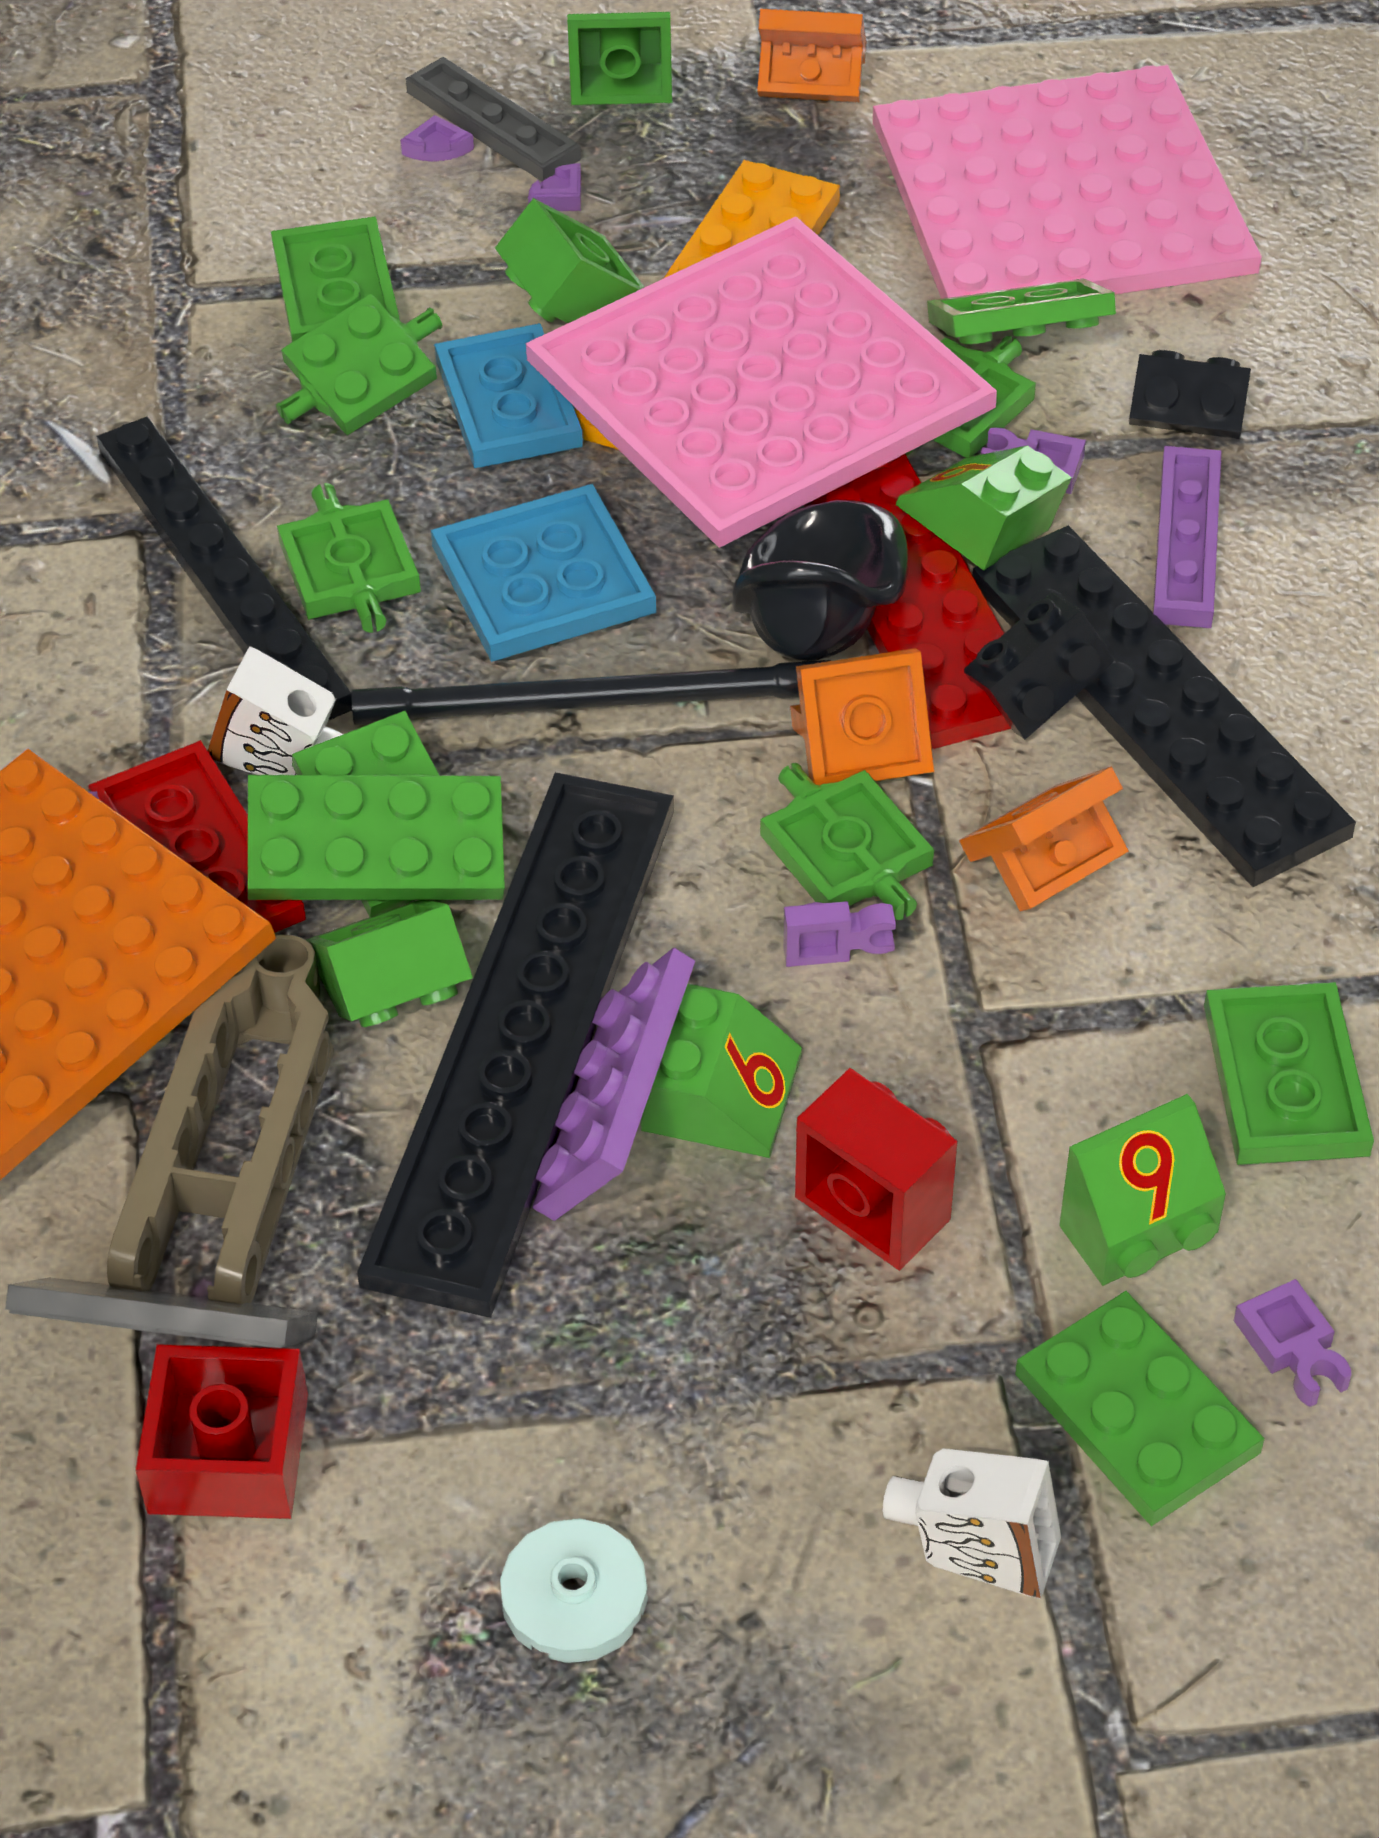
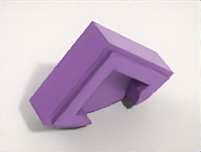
M436 115L400 140L402 155L421 161L450 160L474 150L473 134Z
M575 163L555 168V175L546 178L542 182L539 180L535 181L528 193V204L534 198L557 211H581V164Z

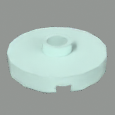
M581 1518L553 1521L528 1533L509 1553L500 1578L504 1618L516 1639L530 1650H532L531 1646H533L538 1651L548 1653L549 1659L565 1663L597 1660L622 1647L634 1633L633 1627L639 1622L641 1614L643 1617L648 1601L644 1562L631 1541L606 1524ZM571 1578H579L586 1582L583 1587L576 1590H569L561 1585L565 1580Z

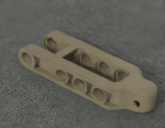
M276 935V939L250 961L241 973L233 976L194 1010L112 1237L107 1260V1278L110 1286L141 1291L152 1288L179 1211L224 1218L221 1227L224 1242L216 1266L214 1286L208 1285L207 1288L208 1299L237 1304L252 1302L334 1053V1047L330 1042L329 1034L325 1031L329 1019L328 1011L319 1001L320 981L315 951L312 945L305 939L293 935ZM252 1039L289 1044L287 1054L280 1053L277 1062L279 1079L269 1107L262 1106L259 1115L261 1132L251 1162H243L239 1177L194 1170L236 1048Z

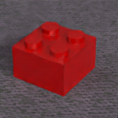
M849 1068L797 1117L795 1198L900 1271L951 1220L958 1141L950 1135L941 1123L932 1118H923L901 1103L888 1087L880 1082H871L852 1068Z
M156 1345L135 1470L147 1514L292 1519L308 1400V1390L300 1349Z

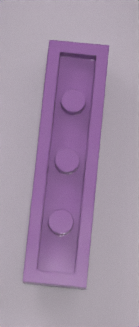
M1164 446L1153 615H1156L1166 625L1212 627L1215 599L1221 450Z

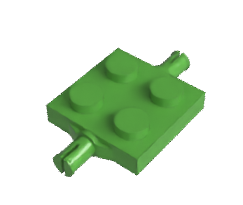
M371 293L282 348L284 363L300 380L302 389L280 403H276L279 415L287 424H290L307 411L316 408L318 411L330 416L342 431L349 435L437 379L436 366L418 347L417 342L442 328L443 325L438 314L434 313V310L430 307L404 324L392 317Z
M1006 336L996 347L988 352L968 349L946 337L941 341V343L995 388L997 396L996 408L933 439V441L966 458L972 457L988 443L990 428H1004L1034 400L1036 383L1013 372L1008 366L1011 361L1022 353V346L1016 338L1011 341L1012 336ZM913 450L905 453L906 456H909Z
M324 483V495L319 484L314 487L311 493L319 512L302 520L277 525L279 543L306 616L310 620L356 609L363 630L373 633V619L378 632L384 628L387 621L379 603L420 593L418 571L388 499L361 506H341L334 486Z
M791 763V769L788 765L784 767L779 774L778 780L792 794L794 800L787 807L760 819V836L814 901L820 903L848 901V905L851 906L865 898L875 896L879 897L883 903L893 906L895 919H904V914L906 917L910 916L917 907V901L910 896L899 882L933 866V847L865 770L840 782L815 785L803 771L800 764Z

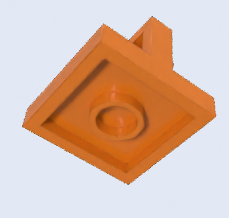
M760 9L759 33L761 37V52L757 90L759 97L846 102L860 101L862 63H865L867 45L863 14Z
M908 649L796 666L800 704L790 706L792 728L805 740L808 774L815 785L840 782L863 770L874 781L934 772L921 651Z
M1112 766L1057 784L963 837L959 842L970 862L991 856L1019 911L1031 909L1129 852L1103 802L1106 798L1122 790L1123 787Z

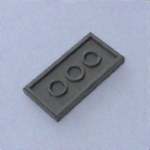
M50 1277L8 1284L5 1309L9 1310L11 1314L281 1349L314 1337L318 1312L252 1303L237 1304L209 1300L206 1297L151 1290L141 1291Z

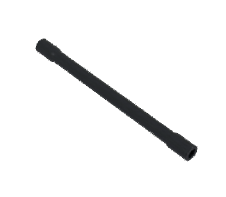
M831 660L785 662L769 667L412 689L405 686L352 689V714L354 725H368L402 711H406L411 720L416 718L769 696L781 699L799 698L796 666Z

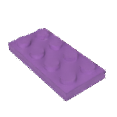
M673 947L652 965L648 962L643 963L624 988L619 992L611 989L599 1002L592 1021L598 1027L593 1040L581 1052L574 1071L579 1076L574 1092L562 1104L555 1123L560 1128L556 1143L544 1155L536 1175V1179L541 1184L532 1208L553 1221L557 1220L624 1170L695 960Z

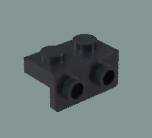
M1156 350L1152 352V355L1139 354L1129 425L1240 439L1251 368L1240 367L1238 361L1224 357L1209 358L1207 362L1185 360L1184 355L1170 350Z
M1052 593L1045 599L1029 606L1024 612L1022 619L999 639H995L983 646L978 652L976 659L965 667L964 672L970 681L987 693L1013 732L1025 740L1114 663L1115 659L1082 610L1057 594Z

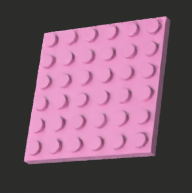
M1168 65L1144 66L1140 69L1112 73L1099 72L1091 76L1062 80L1049 79L1040 83L1012 87L999 86L990 90L961 94L949 93L940 97L911 101L899 100L890 104L873 106L872 123L941 299L1082 278L1109 289L1114 294H1122L1259 273L1262 256Z
M797 217L791 218L526 343L527 361L719 548L996 408L997 390Z

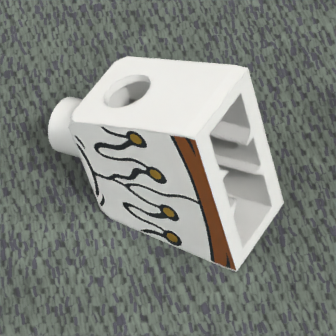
M249 646L226 690L208 752L215 762L255 775H296L292 767L293 753L343 735V733L326 726L336 699L332 692Z
M943 1448L934 1454L924 1482L892 1476L886 1487L883 1500L884 1518L918 1526L926 1561L932 1566L1029 1597L1042 1598L1061 1540L1048 1461Z

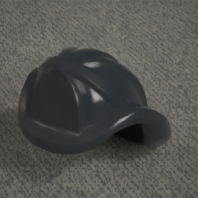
M834 500L796 510L775 522L757 539L746 553L733 587V609L738 613H750L753 625L761 639L772 650L784 657L795 661H817L843 652L862 637L871 623L877 606L893 604L902 596L907 582L909 566L908 544L904 530L898 519L891 512L873 503L854 500Z

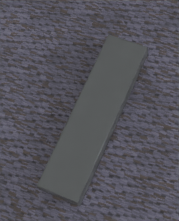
M441 57L406 78V88L409 95L459 128L473 134V137L541 182L555 175V168L562 165L575 164L581 160V148L578 143L445 57Z

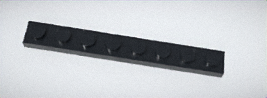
M148 416L98 435L97 441L100 454L244 655L249 646L253 647L332 692L336 700L329 720L352 711L350 690Z

